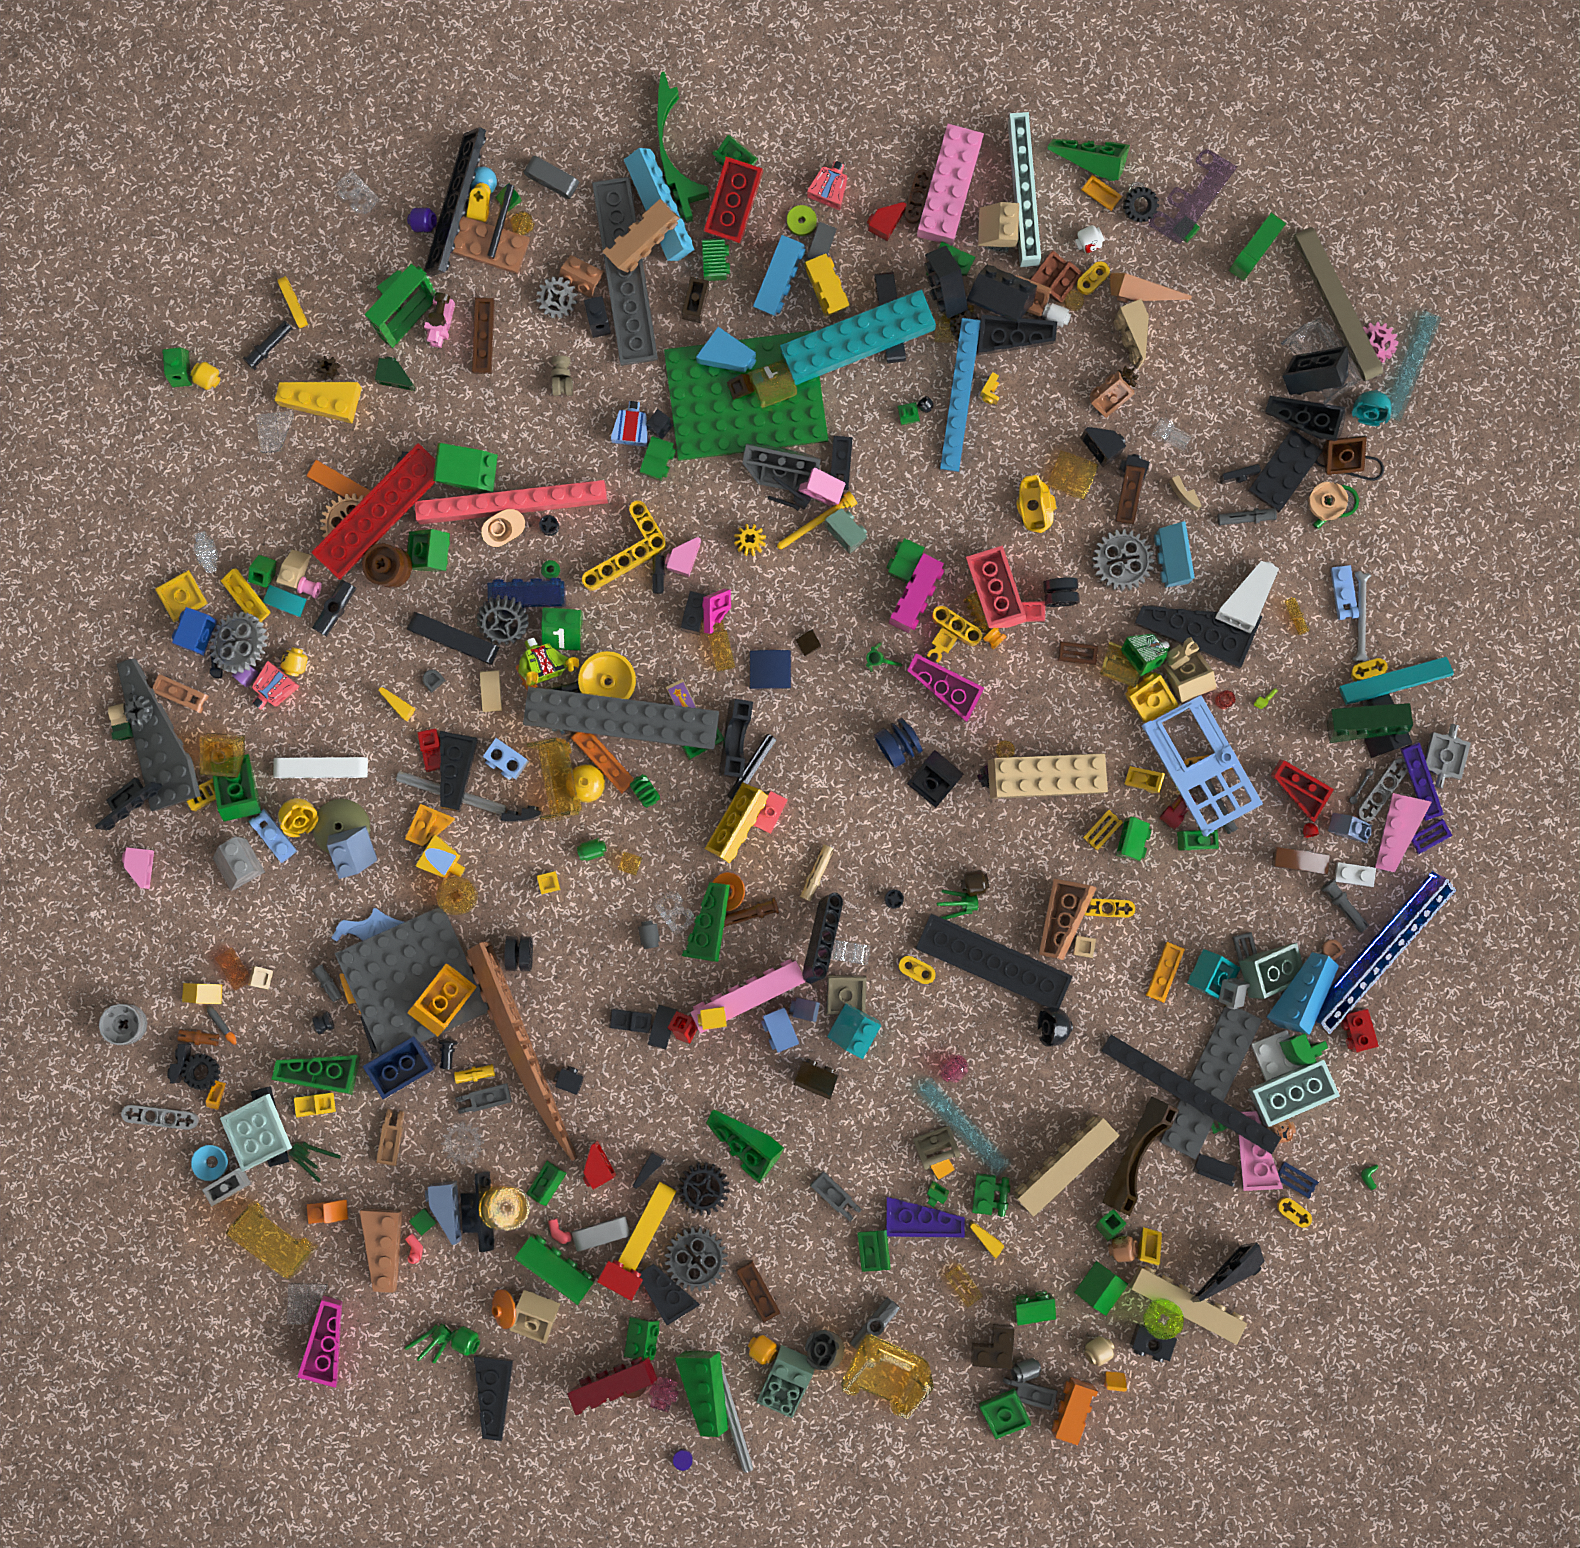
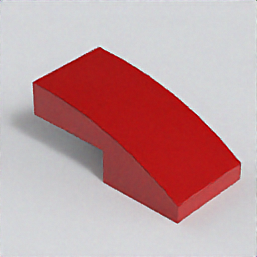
M437 729L417 732L426 772L439 770L441 765V744Z

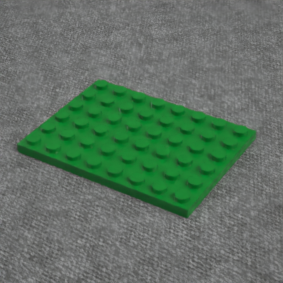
M814 331L738 340L756 353L755 365L752 369H747L745 373L697 363L696 356L705 344L664 349L678 461L744 453L746 444L770 445L784 448L828 442L820 376L794 386L780 351V345ZM768 366L771 373H778L769 379L764 367ZM740 374H748L754 392L734 400L727 382Z

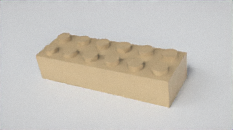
M1105 754L1010 757L988 760L990 799L1091 795L1108 792Z
M1092 1116L1085 1123L1087 1126L1082 1131L1079 1129L1071 1136L1072 1141L1068 1144L1066 1142L1057 1149L1059 1153L1055 1157L1050 1156L1043 1163L1044 1167L1040 1171L1036 1169L1029 1176L1030 1180L1026 1184L1021 1183L1015 1189L1016 1193L1014 1196L1033 1217L1120 1136L1104 1118Z

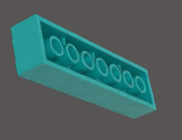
M921 289L780 345V351L795 386L884 351L887 348L935 330L936 323Z

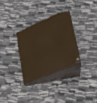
M740 374L727 382L734 400L754 392L748 374Z
M813 629L795 639L804 656L821 648V644Z

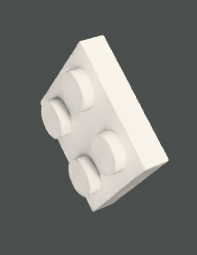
M1288 1030L1251 1044L1266 1081L1302 1067L1289 1062L1279 1042L1290 1037Z

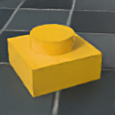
M556 871L537 876L541 895L561 890Z

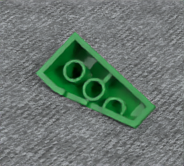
M1052 139L1048 145V150L1099 177H1103L1108 181L1119 180L1123 173L1130 145L1105 141L1104 146L1096 145L1094 141L1078 144L1076 140Z

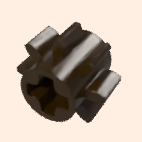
M324 356L321 362L317 361L320 368H317L316 371L322 373L321 377L324 380L326 377H330L333 380V376L340 375L337 368L341 366L339 363H335L336 359L334 357L327 359Z
M1124 366L1123 371L1117 370L1129 386H1136L1137 383L1134 380H1137L1139 375H1135V368L1127 369V366Z

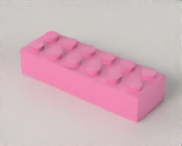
M947 124L918 227L917 237L938 243L944 242L953 246L984 133Z
M789 959L781 963L782 967L777 970L771 968L764 971V976L759 979L754 976L746 980L747 985L740 987L738 984L728 989L729 993L722 996V993L711 997L712 1002L706 1005L703 1001L693 1006L694 1010L690 1013L699 1032L702 1033L709 1030H703V1026L698 1024L697 1014H701L700 1010L725 1007L727 1021L805 983L797 962H792Z

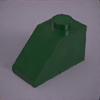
M388 356L385 359L379 358L375 375L377 384L415 391L416 387L395 358Z

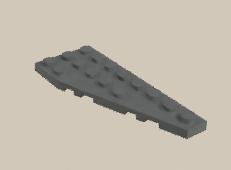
M128 659L118 663L117 669L125 703L133 695H142L150 700L153 708L152 717L146 724L142 726L131 724L145 786L150 782L161 783L163 786L155 796L148 798L150 810L158 811L200 797L192 758L183 749L182 746L184 744L182 740L178 739L173 731L174 726L162 704L157 702L153 688L148 686L145 680L147 677L137 659ZM136 706V709L133 711V713L138 714V712L143 708H139Z

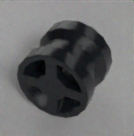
M545 515L540 519L539 527L543 534L554 536L558 533L559 523L554 516Z
M893 889L886 893L884 901L889 908L896 909L903 904L904 896L901 891Z
M328 1011L324 1012L322 1016L312 1017L313 1025L319 1035L323 1034L326 1030H333L335 1028Z

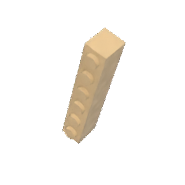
M1147 1265L1144 1268L1138 1267L1129 1288L1236 1345L1238 1344L1247 1326V1323L1242 1320L1243 1316L1234 1311L1232 1314L1226 1312V1307L1217 1302L1214 1305L1207 1302L1209 1298L1201 1302H1192L1190 1299L1194 1294L1190 1293L1191 1289L1183 1284H1180V1286L1173 1284V1279L1164 1274L1162 1277L1156 1275V1270Z

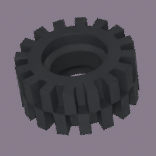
M1136 187L1131 189V192H1127L1126 198L1123 199V209H1125L1124 213L1129 219L1142 223L1143 221H1149L1148 219H1152L1153 215L1157 214V207L1159 208L1157 201L1159 200L1151 189ZM1139 197H1144L1148 202V206L1143 212H1137L1134 208V202Z
M195 1054V1057L191 1056L189 1061H185L184 1064L186 1066L182 1067L184 1071L182 1077L185 1078L184 1082L189 1087L203 1091L204 1089H210L211 1085H216L215 1081L219 1080L218 1074H221V1071L218 1070L220 1066L216 1063L215 1059L205 1054ZM199 1065H205L208 1068V1074L204 1079L199 1080L195 1077L194 1071Z

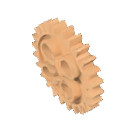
M345 494V499L338 496L339 502L337 503L331 500L333 506L326 505V508L329 510L328 513L322 512L326 519L320 520V522L325 524L320 529L326 531L322 537L326 538L335 528L334 523L337 519H344L341 515L342 511L347 516L350 509L356 507L364 499V496L361 495L357 499L356 494H353L352 498Z

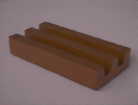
M1060 641L1058 661L1096 665L1098 646ZM1073 647L1081 649H1090L1093 650V653L1063 650V648ZM1063 654L1093 657V660L1063 657Z

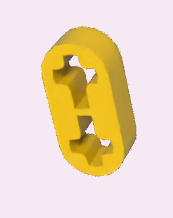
M1381 658L1357 664L1351 671V678L1356 682L1385 674L1388 665ZM1375 665L1382 667L1381 671L1374 669ZM1358 670H1359L1361 673L1365 672V673L1363 674V677H1361L1360 674H1357V675H1356V673H1357Z
M1284 1197L1278 1201V1211L1301 1228H1306L1311 1224V1214L1294 1200ZM1290 1202L1289 1206L1293 1209V1212L1289 1210L1283 1211L1284 1206L1282 1204ZM1296 1213L1300 1215L1306 1214L1305 1219L1307 1221L1299 1223L1300 1219L1296 1216Z

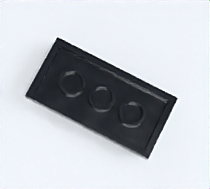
M1291 429L1248 492L1271 508H1276V511L1279 513L1323 450Z

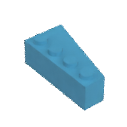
M781 235L753 305L754 308L773 316L781 313L784 306L783 298L785 295H788L791 289L790 282L792 278H795L798 271L797 266L805 254L806 247L803 243Z
M1312 952L1267 1018L1279 1028L1310 1035L1339 965L1328 955Z

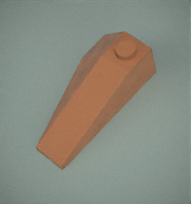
M1127 273L1110 274L1111 295L1117 297V301L1127 304L1128 301H1137L1139 299H1142V301L1191 300L1192 298L1191 295Z

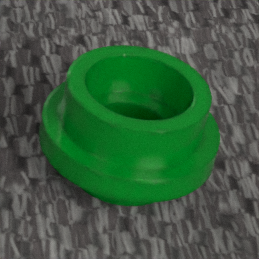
M548 560L543 563L541 573L547 579H555L560 574V566L557 562ZM550 566L554 567L551 573L547 572V568Z

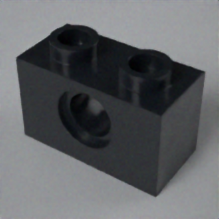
M693 591L689 592L680 627L681 631L700 636L704 621L703 597L707 595Z
M1137 1323L1130 1347L1134 1349V1353L1145 1356L1146 1353L1152 1355V1359L1163 1363L1164 1360L1170 1362L1177 1338L1168 1333ZM1150 1340H1157L1155 1348H1148Z

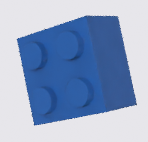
M186 607L185 611H182L179 616L180 624L178 629H175L172 634V643L204 656L217 620L207 614Z

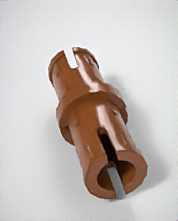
M180 1029L178 1034L186 1035V1037L178 1036V1042L218 1046L219 1041L211 1040L219 1039V1034L203 1033L202 1030L195 1032Z

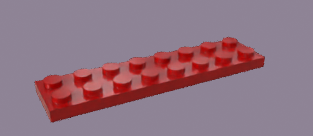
M417 443L311 553L340 580L365 555L367 550L375 545L436 482L433 481L436 459Z

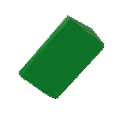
M546 1161L526 1194L537 1203L547 1206L567 1173L551 1162Z

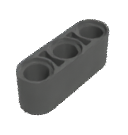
M532 156L523 171L528 178L566 199L572 197L580 183L575 177L537 156Z

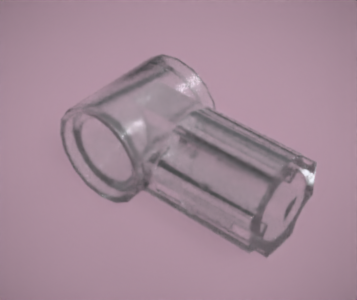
M1163 417L1159 419L1151 433V436L1163 443L1167 442L1181 451L1185 450L1192 438L1191 435L1175 427L1172 421Z

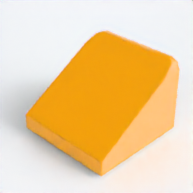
M949 1159L930 1166L938 1180L955 1170Z
M1106 1371L1104 1386L1107 1390L1127 1391L1125 1374Z

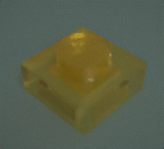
M624 851L618 870L636 876L642 857Z

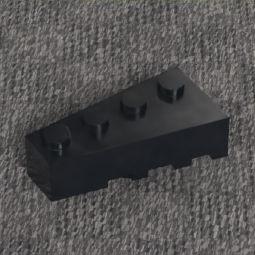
M981 315L977 356L1054 344L1058 321L1021 318L1016 323L1002 316Z

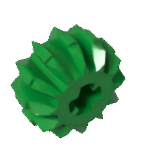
M646 775L637 776L630 782L631 789L644 807L653 806L660 800V795Z

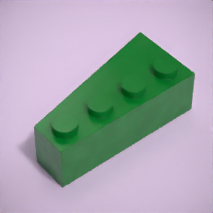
M684 1351L676 1356L675 1360L699 1434L702 1437H719L728 1430L720 1351Z

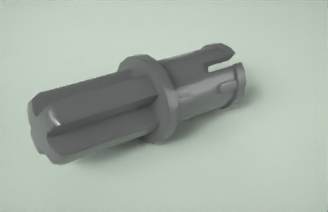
M323 964L312 970L321 984L320 987L324 988L333 1002L339 1000L342 994L333 982L334 978L329 976Z

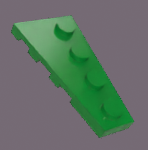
M709 882L701 903V911L694 921L696 923L692 934L690 933L688 937L687 948L683 950V957L714 962L719 961L730 885Z

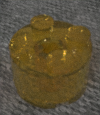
M453 876L444 879L439 885L436 899L438 906L444 912L460 916L469 913L476 906L478 892L470 880ZM458 892L461 895V899L458 898L456 901L453 894Z

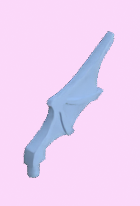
M373 908L371 916L363 921L342 920L331 938L338 942L342 934L347 935L349 933L364 941L404 923V921L389 917L377 908Z

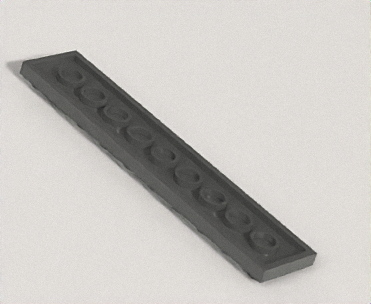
M629 177L592 182L603 250L606 247L611 249L615 245L614 240L619 235H626L629 226L636 222ZM603 253L621 366L658 360L642 258L637 262L638 266L633 271L627 273L617 268Z
M528 687L523 725L714 750L719 711Z

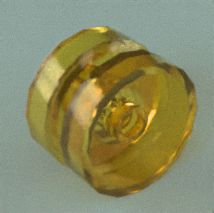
M497 1186L485 1192L480 1201L479 1211L483 1222L490 1228L510 1231L519 1228L525 1223L529 1215L530 1206L526 1194L519 1188Z

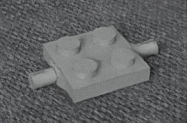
M1451 724L1449 734L1446 735L1435 732L1431 733L1425 760L1429 772L1437 775L1435 787L1443 788L1445 778L1448 777L1457 780L1462 779L1471 743L1456 737L1459 725Z

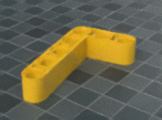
M642 501L632 502L629 511L644 539L585 572L582 576V583L587 590L594 591L665 550V538ZM636 507L643 508V513L640 515L634 514L633 511ZM646 523L653 525L650 531L643 530V526ZM656 539L662 541V545L658 548L652 546L653 541ZM644 549L646 553L644 556L638 557L636 556V551ZM622 558L629 559L627 566L619 565ZM607 567L613 569L612 574L609 576L603 575V570ZM589 577L596 578V582L593 585L586 584V580Z

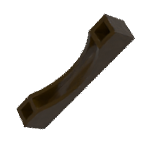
M1151 1096L1142 1118L1138 1122L1135 1133L1129 1141V1146L1121 1158V1163L1113 1175V1180L1104 1195L1102 1203L1123 1214L1131 1215L1138 1200L1137 1175L1142 1158L1152 1142L1160 1134L1172 1127L1179 1109Z

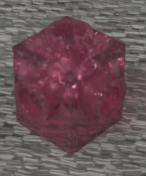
M658 1377L657 1384H652L649 1395L653 1396L649 1407L668 1413L671 1403H676L679 1391L675 1389L678 1382L672 1381L669 1378Z

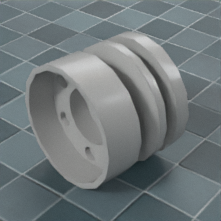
M117 1004L110 1006L103 1012L99 1021L100 1034L109 1043L128 1045L136 1043L143 1037L148 1023L146 1015L139 1007L130 1004ZM122 1021H129V1022L127 1023V1025H128L129 1027H128V1028H122L123 1025H124V1024L122 1023Z

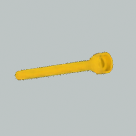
M850 491L845 493L839 504L834 505L778 542L777 548H785L824 522L828 516L839 509L855 506L857 501Z

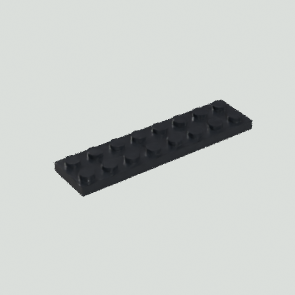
M481 127L463 134L424 271L427 273L426 276L431 277L445 273L449 268V257L455 248L454 240L460 231V219L465 213V202L470 196L471 191L469 188L475 179L476 173L474 171L481 158V147L484 146L486 141V130Z
M930 914L915 948L1048 1008H1060L1073 977L934 914Z

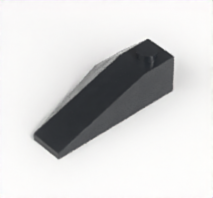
M1269 396L1265 410L1266 414L1316 438L1337 441L1341 436L1345 423V407Z
M1257 1242L1241 1245L1190 1300L1192 1302H1201L1251 1275L1254 1276L1262 1269L1260 1266L1265 1262L1260 1245Z

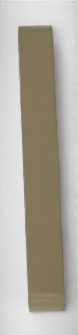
M1310 227L1294 234L1295 244L1345 346L1348 348V352L1362 380L1367 381L1383 374L1382 365L1314 228Z

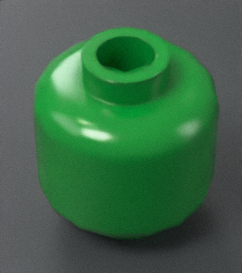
M465 1326L460 1327L458 1330L455 1329L450 1335L451 1348L462 1355L474 1354L480 1345L478 1333Z

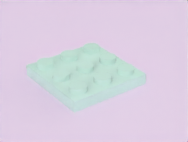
M270 1094L264 1095L220 1118L242 1172L292 1148Z

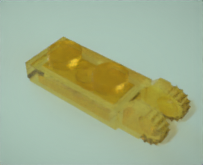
M723 620L718 623L721 632L708 634L717 672L735 668Z

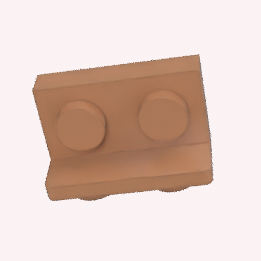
M1118 371L1108 376L1100 387L1097 386L1092 390L1090 401L1107 418L1132 397L1135 392L1122 379L1121 373Z

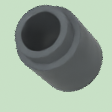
M652 920L641 922L642 926L638 927L641 945H643L644 949L659 947L658 942H660L657 923L653 924Z
M1031 1357L1015 1363L1010 1371L1015 1382L1023 1383L1039 1377L1041 1366L1038 1360Z

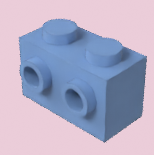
M785 1007L763 1016L764 1020L761 1023L765 1032H770L772 1038L768 1040L772 1050L776 1049L777 1052H781L799 1044Z

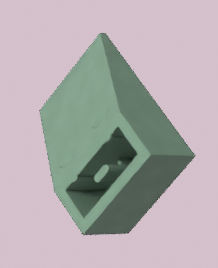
M781 1345L756 1403L793 1418L815 1370L807 1362L806 1357L808 1356Z

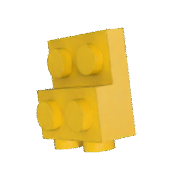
M1156 672L1145 674L1142 682L1131 684L1125 693L1126 698L1132 708L1137 711L1143 723L1153 721L1179 706L1162 676Z

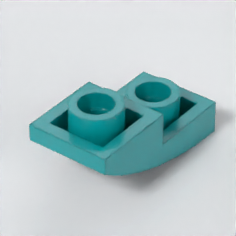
M269 584L263 603L301 617L307 599Z

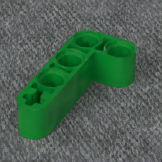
M1271 212L1228 271L1244 282L1284 228L1286 222Z

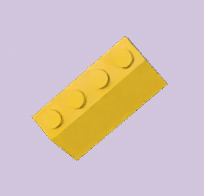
M742 783L707 843L705 850L730 863L736 857L741 843L745 841L749 829L755 824L760 810L766 805L768 796L760 789Z

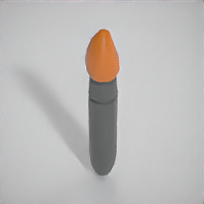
M207 1006L209 1016L225 1035V1038L233 1045H236L235 1035L230 1032L216 1010L211 1006Z

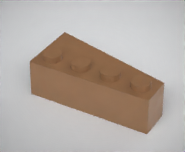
M661 199L641 216L643 219L641 222L636 221L629 226L626 235H619L614 240L615 245L611 249L606 247L602 251L617 268L627 273L633 271L638 266L637 262L642 257H647L652 251L651 248L664 239V234L677 226V221L680 217Z

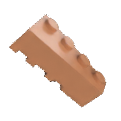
M1059 879L1053 880L1039 955L1064 960L1096 891V887Z
M370 1208L360 1210L373 1292L393 1293L397 1290L403 1210Z

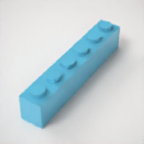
M638 148L626 157L624 162L645 210L647 211L661 199L680 217L677 205L671 197L670 189L664 181L654 153L651 149ZM681 217L677 221V226L672 230H668L664 234V239L660 242L668 261H679L695 250L692 245V239L688 235Z

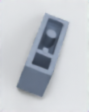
M796 997V1001L792 1000L790 1012H793V1017L816 1022L820 1002Z

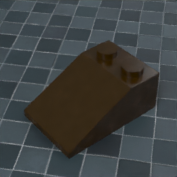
M808 1058L806 1061L802 1060L793 1085L830 1100L838 1075L835 1074L836 1070L825 1066L824 1069L817 1066L818 1062Z

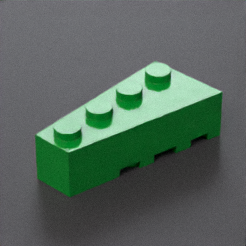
M350 1055L276 1060L272 1080L353 1095L361 1057Z

